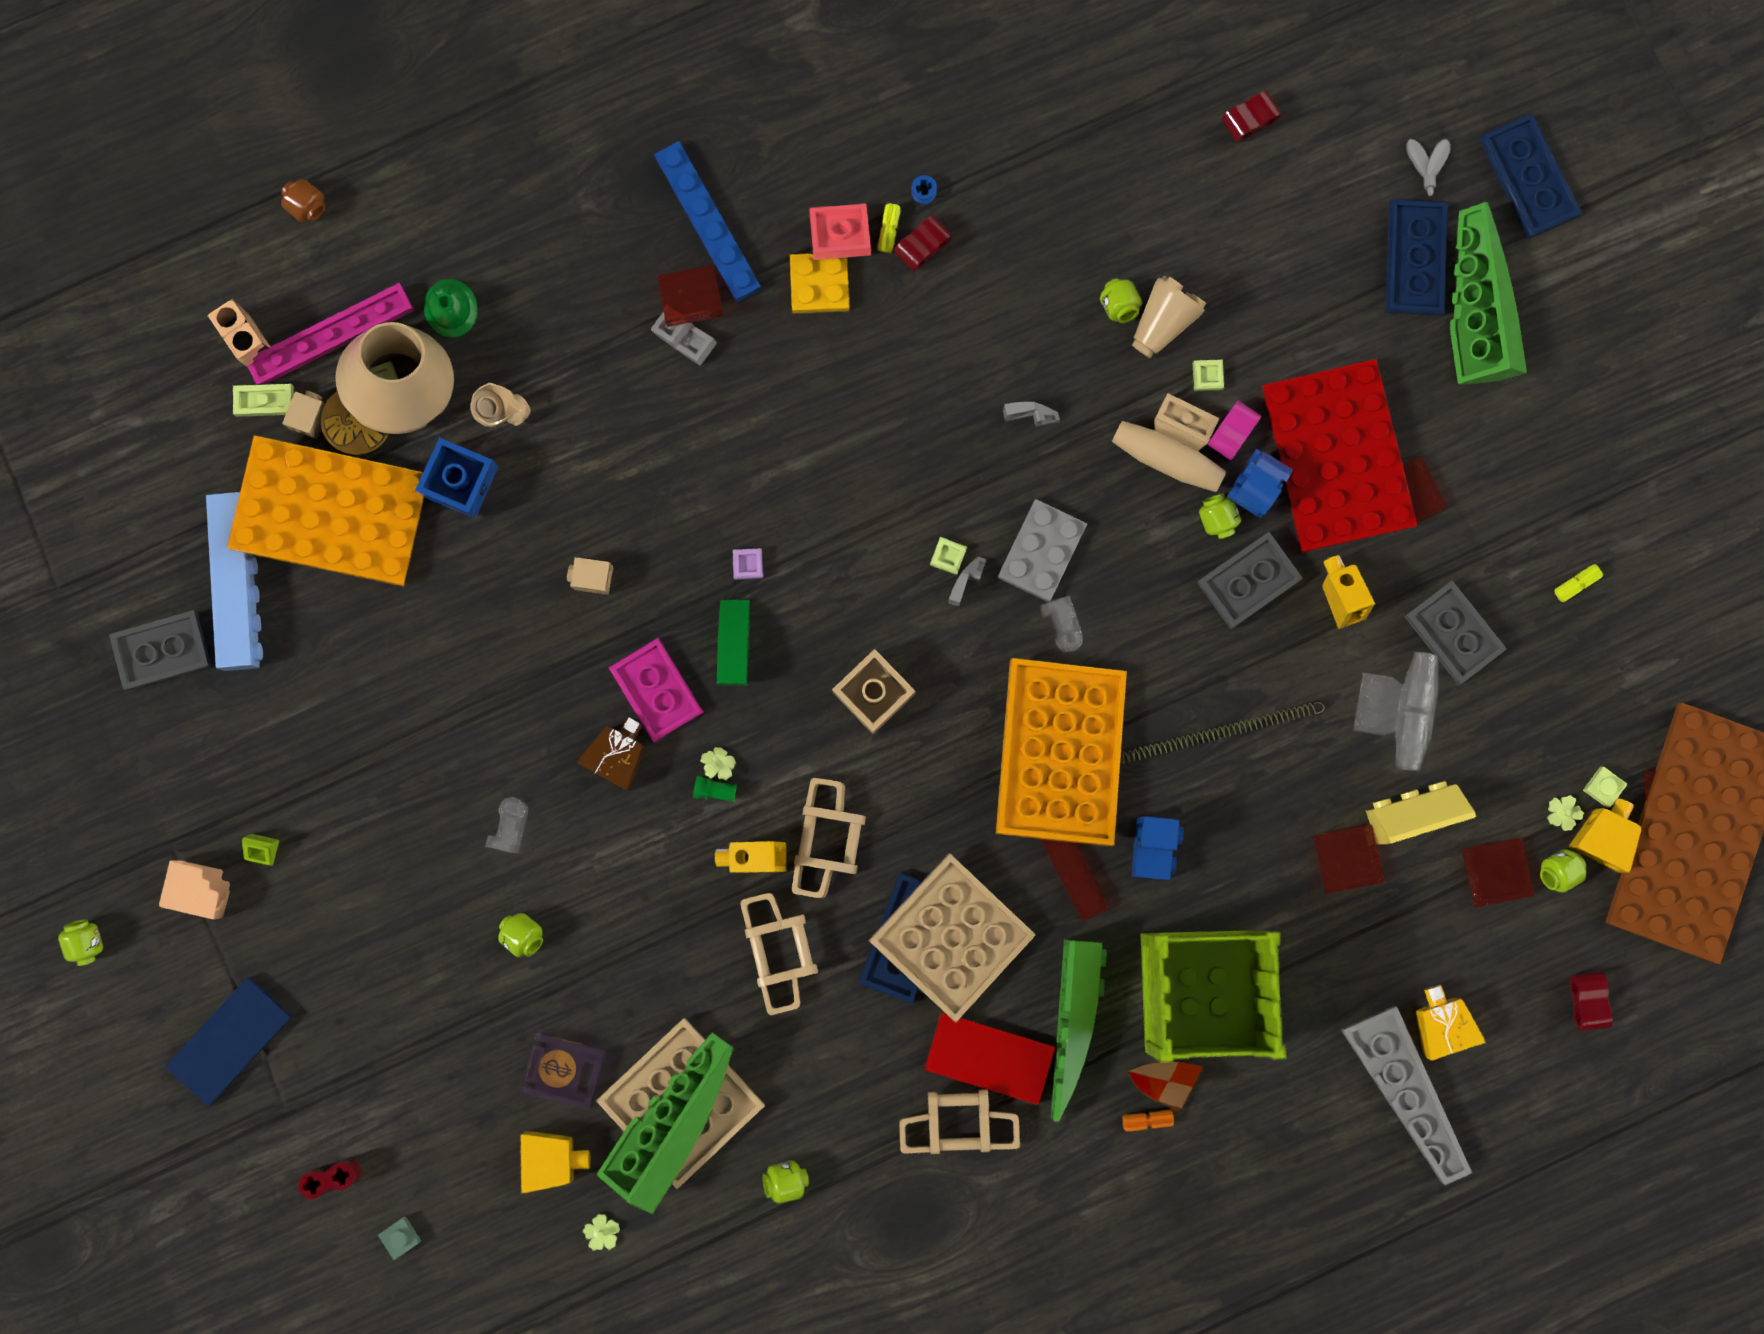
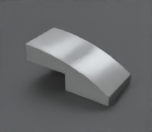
M669 307L665 309L651 328L653 333L698 365L703 363L717 344L714 338L693 326L688 319Z

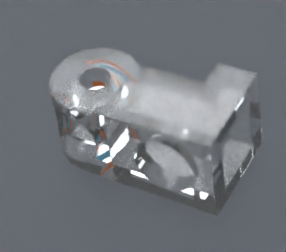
M1070 596L1040 606L1043 618L1048 616L1052 618L1057 632L1055 639L1057 647L1066 653L1077 650L1082 645L1083 634Z
M509 797L500 803L499 815L501 818L496 836L488 835L485 847L519 853L528 815V807L523 800Z

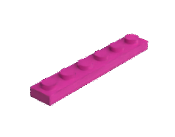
M398 283L271 346V348L259 352L253 358L254 362L247 367L256 385H266L349 344L368 329L381 323L393 322L413 312L414 309L402 285Z

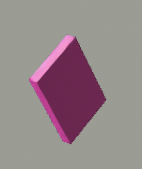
M659 638L609 667L654 743L704 713Z

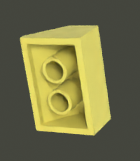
M1446 781L1429 785L1430 791L1419 794L1418 789L1401 794L1402 800L1391 803L1390 798L1373 803L1374 809L1366 811L1377 845L1391 844L1475 818L1476 814L1458 785L1447 786Z

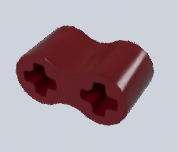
M1265 90L1248 101L1230 109L1221 119L1235 142L1239 143L1257 131L1272 125L1282 116V113L1269 92Z
M931 215L912 233L903 238L895 247L894 252L913 272H916L932 256L942 250L953 236L934 215Z
M1603 972L1571 975L1570 990L1573 997V1013L1577 1029L1579 1031L1611 1028L1612 1013L1609 1006V989L1605 974Z
M345 1159L333 1165L330 1169L316 1168L300 1178L298 1190L307 1199H316L327 1193L330 1189L345 1190L359 1181L361 1167L355 1160ZM348 1171L349 1177L341 1178L339 1173ZM312 1180H314V1181H318V1180H319V1181H320V1186H319V1187H317V1186H313V1187H312L311 1181H312Z

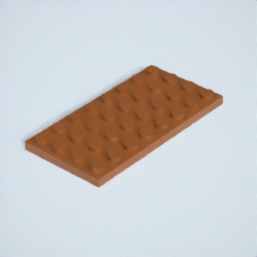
M1678 703L1638 821V825L1641 826V833L1632 867L1629 873H1621L1605 923L1708 962L1721 964L1764 832V733L1685 703Z

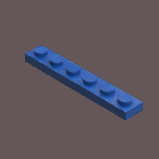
M678 141L654 154L655 159L735 302L737 303L760 291V284L680 142Z

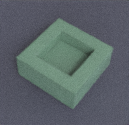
M406 1216L378 1234L393 1260L421 1242Z

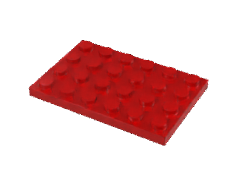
M1376 359L1262 385L1279 461L1293 469L1287 482L1284 481L1301 553L1417 527Z

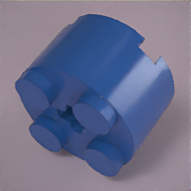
M1256 449L1248 460L1245 470L1241 471L1235 479L1227 497L1261 519L1282 491V482H1287L1293 469L1266 452Z

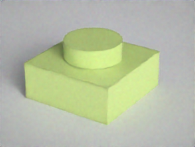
M1603 766L1599 767L1583 791L1606 808H1610L1627 786V783Z

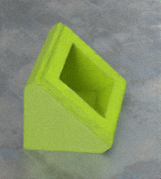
M255 834L243 837L244 860L273 865L279 840Z

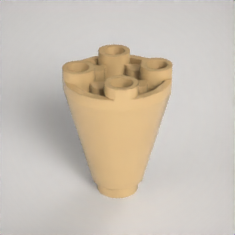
M1163 276L1162 279L1158 278L1155 282L1134 335L1136 340L1132 346L1149 358L1154 353L1157 354L1205 311L1203 307L1206 305V302L1194 294L1191 295L1188 292L1184 294L1181 292L1183 286L1171 277Z

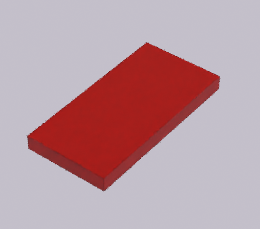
M941 1012L925 1070L1039 1105L1055 1046L963 1018L954 1022L946 1013Z

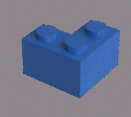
M1145 816L1136 818L1131 877L1170 880V876L1175 875L1177 858L1172 857L1173 850H1177V845H1182L1183 827H1179V820Z

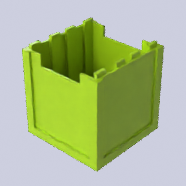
M1241 930L1140 933L1145 1052L1160 1062H1173V1058L1231 1055L1268 1056L1272 1059H1285V1046L1282 1045L1277 953V945H1280L1279 932Z

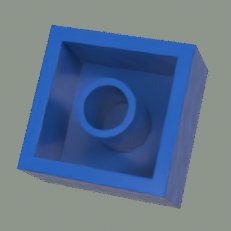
M439 437L415 491L424 498L475 519L499 466L492 459Z

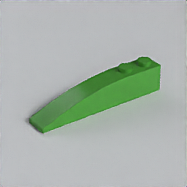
M1487 202L1459 211L1456 246L1459 249L1458 264H1455L1454 276H1457L1456 292H1453L1452 304L1455 305L1454 319L1450 322V333L1457 380L1460 385L1502 381L1527 373L1519 317L1506 259Z
M1064 939L1051 1119L1053 1121H1060L1074 1092L1093 1034L1098 996L1103 997L1105 982L1104 979H1100V967L1106 966L1107 950L1102 949V943Z
M714 1033L687 1060V1067L679 1074L675 1073L668 1081L669 1087L660 1097L655 1095L649 1101L648 1105L650 1108L641 1117L636 1116L629 1123L597 1173V1176L628 1203L653 1214L690 1155L711 1113L722 1085L733 1047Z

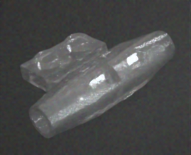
M1414 652L1403 685L1393 677L1362 673L1353 731L1380 736L1395 732L1396 768L1409 771H1420L1432 736L1439 692L1438 655Z

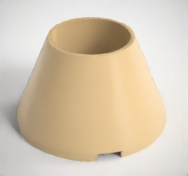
M381 323L358 335L344 349L337 364L336 387L343 406L359 423L382 433H409L427 426L428 422L437 415L442 414L453 392V368L443 347L427 333L400 323ZM393 353L409 356L419 364L413 373L397 380L379 378L368 370L376 359Z

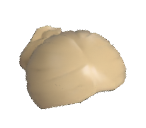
M490 382L479 387L473 393L471 400V413L474 419L487 427L499 426L506 422L515 426L520 425L528 418L531 412L528 403L522 396L518 394L513 395L507 388Z

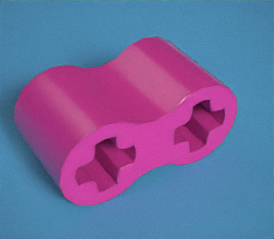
M1237 400L1207 445L1231 461L1260 420L1261 415Z

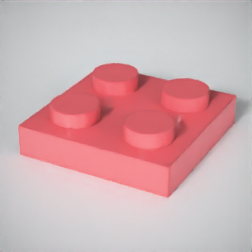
M866 204L809 208L814 260L871 255Z

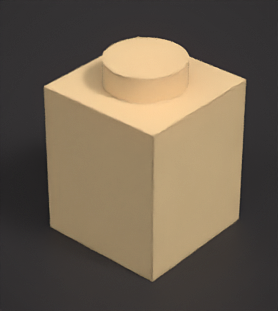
M306 391L305 395L295 392L282 424L292 431L317 439L322 428L321 413L325 405L322 402L323 397L310 391Z
M575 557L574 565L570 564L568 567L567 581L571 582L570 586L574 590L609 595L613 566L610 562Z

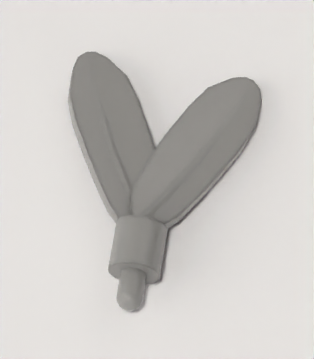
M1409 139L1407 142V153L1418 172L1424 177V189L1427 190L1429 196H1432L1433 189L1436 188V175L1449 155L1450 143L1448 140L1439 142L1430 158H1428L1420 143Z

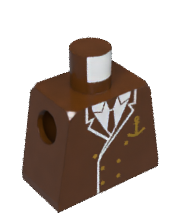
M627 717L619 732L606 726L579 758L577 763L617 786L630 791L645 751V746L634 741L643 725Z

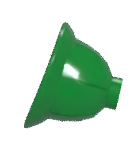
M445 279L435 283L429 289L424 299V314L431 328L437 333L450 338L460 337L466 334L475 323L478 309L477 301L467 285L458 280Z

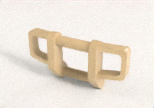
M812 778L810 781L806 806L803 808L805 820L799 854L795 855L794 860L795 870L792 883V892L794 894L825 898L833 871L856 874L857 872L855 860L861 825H865L866 816L843 812L845 785L841 782L820 778ZM819 785L836 787V811L814 807ZM817 817L850 823L843 863L810 857ZM803 865L825 869L818 892L801 889Z
M771 893L743 899L740 905L747 928L744 931L746 938L750 939L759 975L757 983L758 987L762 989L767 1013L774 1015L797 1009L800 1006L798 978L818 973L817 965L813 964L803 925L806 923L805 917L800 915L783 920L776 900ZM764 899L769 900L777 921L752 928L748 904ZM792 927L802 967L771 975L761 935ZM792 979L794 1003L778 1008L772 1007L767 985Z
M979 1090V1093L937 1095V1092H928L929 1113L903 1117L899 1122L900 1149L902 1153L930 1152V1154H939V1151L981 1149V1152H990V1150L1017 1149L1020 1146L1018 1116L1015 1113L989 1111L988 1090ZM979 1105L980 1137L939 1139L938 1107ZM989 1117L1011 1119L1013 1121L1014 1139L1012 1142L990 1143ZM929 1120L930 1145L907 1146L905 1143V1126L908 1123Z

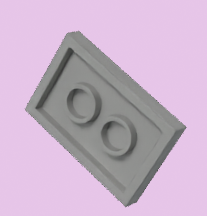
M1035 499L997 578L1050 603L1087 523Z

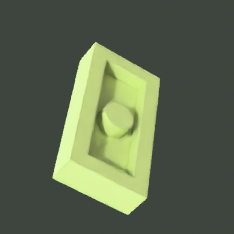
M292 384L233 386V414L237 417L286 415L294 395V386Z

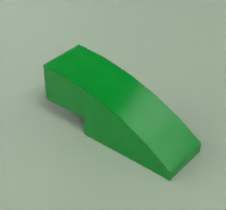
M720 600L717 654L718 686H748L750 600Z

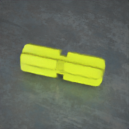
M888 203L885 206L882 221L883 228L880 231L877 248L880 252L891 253L893 251L896 236L895 229L898 226L901 209L899 205Z
M1593 564L1577 574L1575 578L1573 577L1557 587L1554 593L1561 602H1565L1581 592L1582 588H1587L1601 579L1603 573L1596 564Z

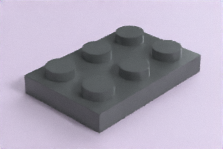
M1267 532L1201 578L1197 583L1228 627L1232 629L1303 578L1271 533Z
M1453 580L1449 581L1404 616L1458 685L1464 683L1507 649Z
M195 610L109 634L121 684L125 691L212 667L198 612Z

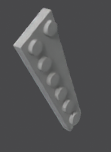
M1392 1006L1341 1029L1441 1183L1447 1185L1471 1174L1472 1171L1397 1006Z

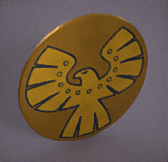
M338 392L334 393L323 407L321 413L322 431L328 442L344 453L361 455L372 452L380 447L389 436V433L378 432L359 423L343 406Z

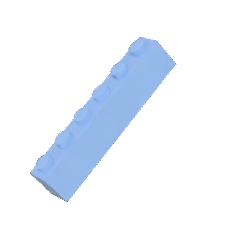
M240 492L206 495L216 668L223 671L260 668L259 660L263 658L262 645L258 643L261 619L259 614H256V603L259 602L260 598L259 589L254 581V574L258 572L257 560L252 554L237 552L227 548Z

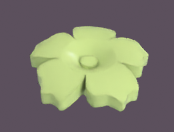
M717 747L713 749V752L708 751L702 754L700 761L706 764L704 766L705 776L713 778L717 774L719 779L727 780L732 776L731 770H733L736 764L734 757L726 756L727 751Z
M1569 795L1561 797L1560 800L1553 798L1549 801L1548 810L1554 812L1547 817L1549 824H1553L1556 827L1561 825L1564 831H1572L1576 825L1575 820L1583 819L1584 814L1580 806H1574L1576 798Z
M598 1214L592 1220L593 1224L585 1225L583 1232L587 1239H591L588 1247L592 1248L593 1251L597 1249L602 1250L604 1245L608 1250L616 1246L617 1236L614 1234L620 1231L619 1223L613 1219L607 1222L606 1214Z

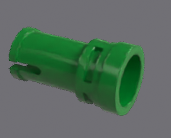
M697 775L693 798H705L707 800L708 798H714L734 803L737 784L712 781V778Z

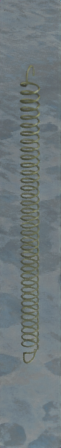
M1315 702L1314 704L1319 703L1323 706V710L1316 713L1314 706L1311 703H1309L1312 706L1315 714L1321 713L1325 709V706L1322 703ZM1304 704L1303 708L1301 706H1298L1297 709L1293 707L1292 711L1288 708L1287 713L1285 710H1282L1281 713L1277 711L1276 715L1272 712L1271 717L1269 714H1266V718L1263 715H1261L1260 719L1258 718L1261 724V728L1263 729L1262 717L1264 718L1266 725L1268 727L1267 715L1269 716L1272 725H1274L1272 720V714H1274L1277 720V724H1279L1277 716L1278 713L1280 714L1282 722L1284 723L1283 711L1285 712L1288 721H1290L1288 717V710H1290L1293 720H1295L1293 709L1296 710L1298 718L1300 719L1299 707L1301 708L1304 717V706H1306L1309 716H1311L1309 711V704L1308 707ZM1251 718V719L1253 720L1255 726H1256V729H1258V728H1257V723H1256V718H1255V721H1254L1253 718ZM1250 719V723H1249L1248 720H1245L1244 723H1243L1242 721H1240V722H1239V725H1238V723L1235 722V723H1234V727H1233L1232 724H1229V727H1227L1226 725H1224L1223 729H1222V727L1219 726V727H1218V731H1217L1216 728H1213V733H1212V731H1211L1210 729H1208L1207 733H1206V731H1204V730H1203V732H1205V734H1206V736H1207V738H1208V741L1210 742V739H1209V731H1210L1211 734H1212V736H1213V739H1214V741H1215L1214 729L1216 730V732H1217V734H1218V736H1219V739H1221V738H1220V733H1219V728H1221V730H1222V732H1223V734H1224V738H1226V736H1225V727H1226L1227 730H1228V732H1229V735H1230V737H1231L1230 725L1232 726L1235 735H1237V734H1236V730H1235V724H1237V726H1238V728H1239V730H1240V734H1242V732H1241V726H1240V724H1241V722H1242V724H1243V726H1244V728H1245V732L1247 733L1246 721L1248 722V724H1249V726H1250V729H1251V731H1252L1251 719ZM1197 732V737L1194 733H1192L1191 737L1187 735L1186 739L1184 736H1182L1186 742L1187 747H1189L1188 736L1192 742V745L1194 746L1193 735L1195 736L1197 743L1199 745L1198 733L1200 734L1203 743H1205L1203 732L1202 735L1200 732ZM1177 737L1176 743L1173 739L1170 740V743L1166 740L1165 745L1163 742H1160V747L1157 743H1155L1154 747L1150 744L1149 749L1147 746H1144V751L1141 747H1139L1138 751L1134 748L1133 753L1131 750H1128V755L1125 751H1123V761H1121L1120 763L1123 762V764H1125L1124 753L1126 754L1127 759L1130 763L1129 751L1131 752L1134 761H1136L1135 751L1138 754L1139 760H1141L1140 749L1142 750L1143 755L1146 759L1145 747L1147 748L1150 757H1152L1150 746H1152L1155 756H1157L1156 745L1158 746L1159 751L1162 755L1161 743L1163 744L1166 753H1168L1166 742H1168L1170 749L1173 752V741L1178 751L1177 739L1179 740L1181 747L1183 749L1182 737L1181 741Z

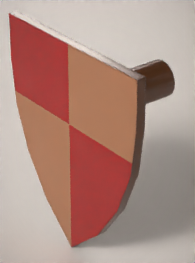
M1175 1061L1156 1062L1129 1070L1128 1074L1133 1084L1142 1094L1157 1103L1169 1106L1172 1112H1179L1183 1109L1203 1071V1067Z

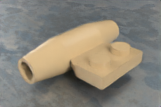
M1168 393L1155 417V430L1122 421L1112 440L1114 444L1141 463L1186 484L1216 492L1226 474L1223 468L1199 452V450L1207 445L1220 418Z

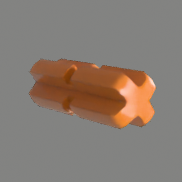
M1168 1109L1151 1111L1149 1114L1144 1112L1125 1114L1122 1117L1123 1128L1128 1132L1145 1130L1150 1126L1152 1129L1171 1127L1174 1125L1173 1112Z

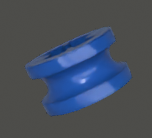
M927 175L917 177L912 183L913 199L920 204H929L935 200L937 195L935 180ZM922 184H927V188H932L928 190V195H922L921 191L917 192Z

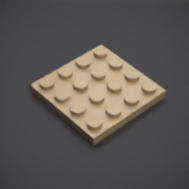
M948 854L868 941L954 1022H957L1036 934L951 854Z
M683 1018L596 1101L619 1127L625 1131L629 1123L636 1116L641 1117L650 1108L648 1105L649 1101L655 1095L660 1097L669 1087L668 1081L675 1073L679 1074L687 1067V1060L704 1043L705 1039L686 1018ZM729 1065L705 1126L686 1162L672 1182L676 1189L689 1179L765 1106Z

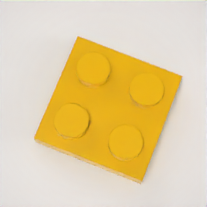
M813 254L790 255L792 313L849 311L847 257L814 260Z

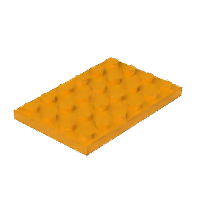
M254 435L227 548L237 552L404 587L424 497L415 491L423 472Z
M1017 658L1010 660L996 834L1114 846L1127 671Z

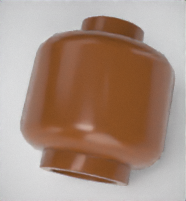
M299 179L295 182L289 181L281 191L283 195L281 200L282 207L299 222H314L325 210L324 195L305 179Z

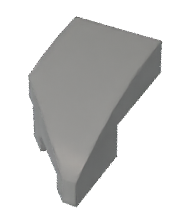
M1036 402L1004 404L1003 414L1005 422L1033 416L1035 426L1037 427L1060 421L1058 412Z
M977 557L962 571L952 589L948 603L956 606L960 605L967 580L979 583L986 559Z

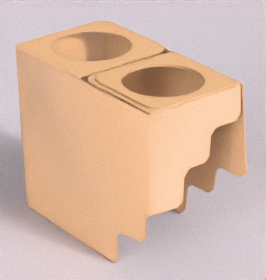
M233 299L207 315L237 360L246 367L254 362L253 358L258 355L257 351L264 347V345L271 348L250 315ZM237 316L233 326L224 327L226 323ZM239 331H247L253 338L251 347L245 351L237 350L232 342L234 335Z
M173 860L169 862L159 906L213 920L221 919L224 916L230 894V883L222 880L223 871L221 869Z

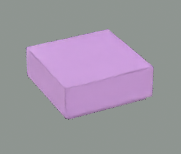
M762 548L733 550L734 580L763 579Z

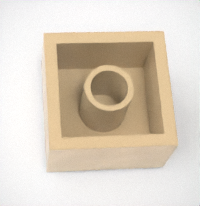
M875 649L832 689L835 696L872 734L880 729L916 692Z

